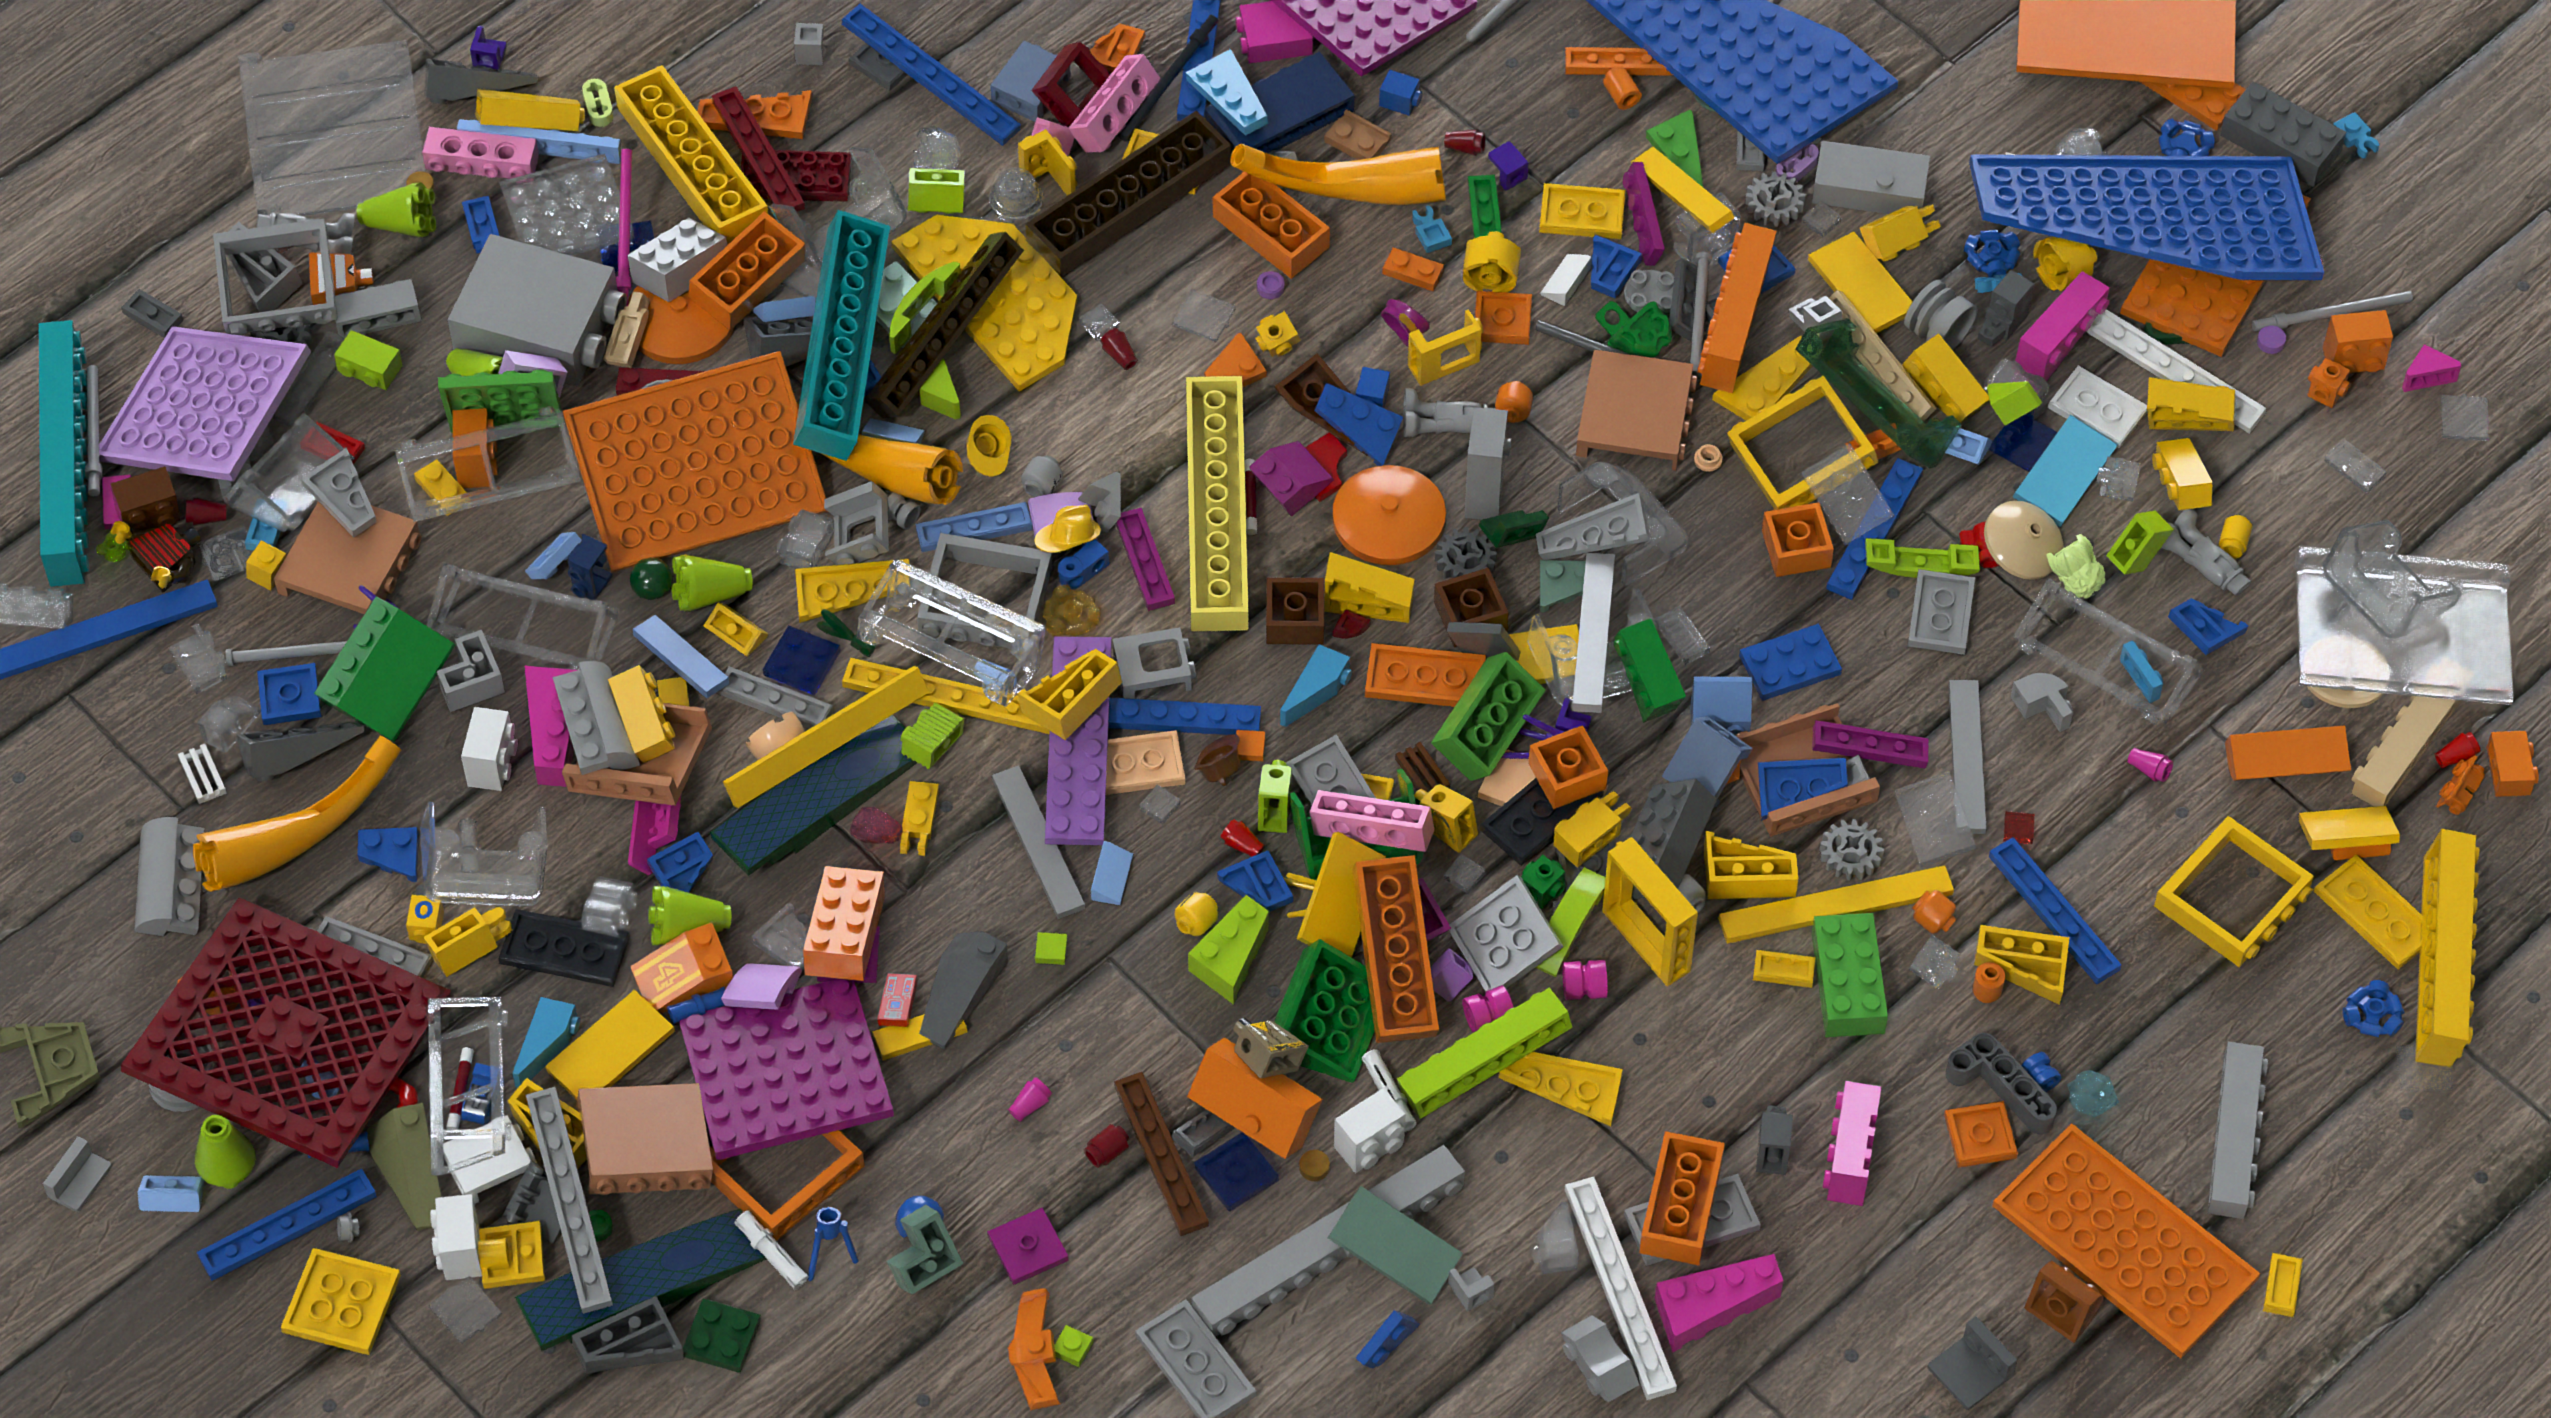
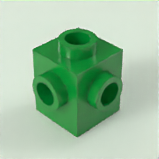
M1543 854L1536 862L1531 861L1525 867L1521 876L1541 909L1552 898H1558L1566 886L1564 884L1565 870L1557 861L1549 860Z

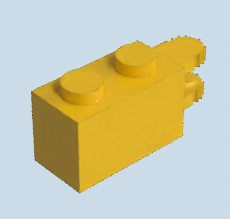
M1933 204L1920 209L1917 206H1904L1860 227V231L1866 246L1877 259L1888 261L1897 257V252L1904 248L1905 250H1911L1920 246V241L1929 237L1928 233L1940 228L1941 225L1939 220L1930 221L1925 225L1922 220L1923 217L1935 211Z
M1614 791L1601 800L1597 797L1590 803L1582 804L1575 815L1568 820L1563 819L1554 829L1553 846L1577 868L1620 835L1621 821L1630 814L1632 808L1627 803H1624L1615 811H1612L1610 808L1619 799L1618 794Z
M474 907L423 938L434 961L445 976L448 977L498 948L496 942L511 933L512 925L510 921L505 920L506 912L500 907L489 910L482 915Z

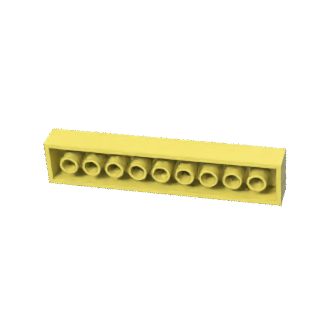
M1242 376L1186 377L1191 631L1248 630Z

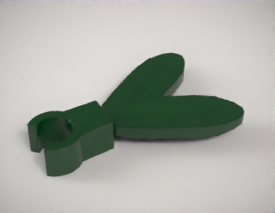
M826 609L821 611L825 621L818 622L816 624L817 628L831 636L851 641L850 645L867 657L871 656L877 645L876 641L859 632L854 634L835 614Z

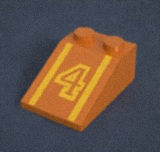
M713 923L683 932L630 966L641 996L660 1014L668 1011L667 1006L692 999V995L697 993L701 996L722 987L726 989L733 978L732 969Z

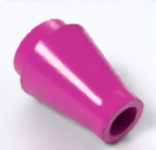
M2133 748L2128 756V764L2133 765L2155 782H2165L2171 774L2173 761L2169 760L2167 755Z
M1035 1077L1031 1082H1026L1008 1111L1016 1120L1021 1122L1025 1117L1048 1103V1098L1052 1095V1092L1042 1081Z

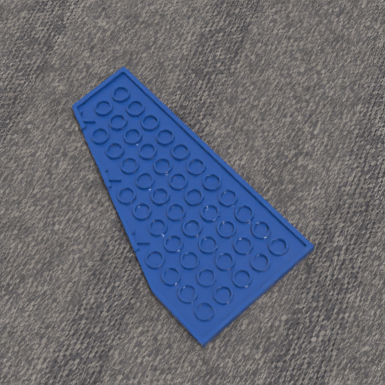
M1586 0L1638 46L1644 48L1659 64L1665 66L1666 70L1776 164L1784 161L1898 88V80L1846 36L1767 0Z
M1971 154L1969 165L1982 220L2239 280H2322L2324 269L2292 157Z

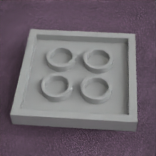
M1518 875L1449 924L1451 927L1449 932L1485 992L1501 985L1508 988L1563 947L1529 889Z

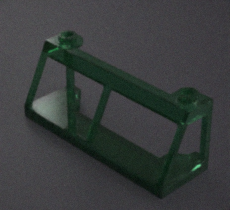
M1848 318L1808 327L1795 350L1911 458L1930 469L1937 467L1962 424L1953 415L1946 417L1943 421L1935 417L1931 418L1927 424L1924 423L1854 357L1860 345L1852 340V331H1855L1857 326ZM1835 329L1824 348L1823 342L1817 333ZM1895 423L1897 428L1894 429L1890 424Z

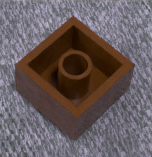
M165 466L110 483L120 521L128 524L130 528L144 529L160 527L165 524L173 525L176 521L180 520L176 494Z
M1489 568L1435 583L1434 604L1446 631L1449 622L1502 624L1508 632L1509 612ZM1449 636L1453 647H1457L1452 638Z
M1267 577L1266 644L1324 645V578Z

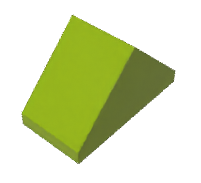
M942 359L919 389L920 403L922 406L950 418L960 419V402L945 360Z
M2029 381L1992 383L1987 386L1990 404L2005 426L2042 404L2041 399Z

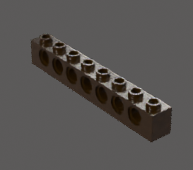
M1006 232L989 234L864 399L883 419L900 416L1023 253L1024 249Z

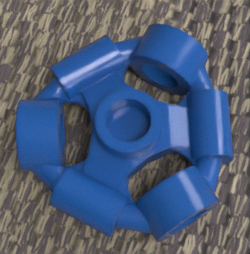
M2171 118L2162 125L2160 129L2162 134L2158 140L2162 154L2167 156H2209V150L2214 148L2213 132L2202 129L2200 124L2188 120L2177 122ZM2180 129H2182L2183 133H2181L2179 136L2175 138H2172L2179 132ZM2196 135H2200L2201 147H2198L2194 137Z
M1998 230L1980 231L1978 235L1973 236L1970 234L1968 236L1964 252L1968 254L1967 260L1978 272L1983 271L1987 273L1990 278L1993 275L2006 274L2009 269L2015 267L2020 256L2018 251L2020 241L2012 231L2007 233H2000ZM1979 242H1984L1985 247L1980 253H1975Z
M2373 980L2364 988L2359 986L2347 998L2348 1003L2346 1007H2343L2342 1011L2345 1024L2348 1027L2354 1026L2360 1030V1033L2379 1037L2381 1034H2388L2390 1037H2393L2404 1024L2402 1020L2404 1009L2398 995H2393L2389 990V985L2381 980ZM2357 1007H2360L2365 1014L2366 1020L2360 1022V1013ZM2387 1014H2391L2392 1016L2387 1020L2384 1026H2380L2379 1021L2381 1020V1018H2383Z

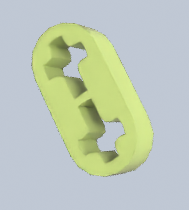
M590 79L582 87L588 117L594 126L604 127L613 120V110L608 90L602 80ZM597 90L599 97L594 98L592 91ZM597 108H602L604 115H599Z

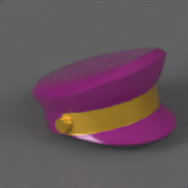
M1389 299L1386 302V307L1381 312L1383 320L1407 347L1409 333L1418 329L1421 333H1424L1430 329V323L1425 317L1400 300Z

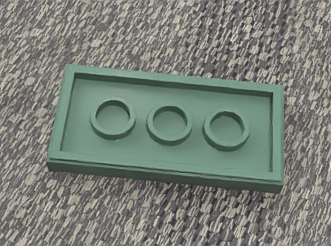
M1362 1186L1358 1188L1327 1237L1428 1305L1432 1304L1449 1277V1271L1455 1267L1463 1254Z

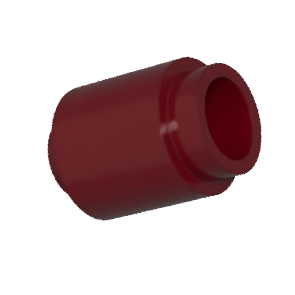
M1109 1124L1087 1142L1088 1146L1084 1148V1153L1095 1167L1107 1166L1129 1148L1127 1142L1129 1136L1121 1126L1115 1127Z

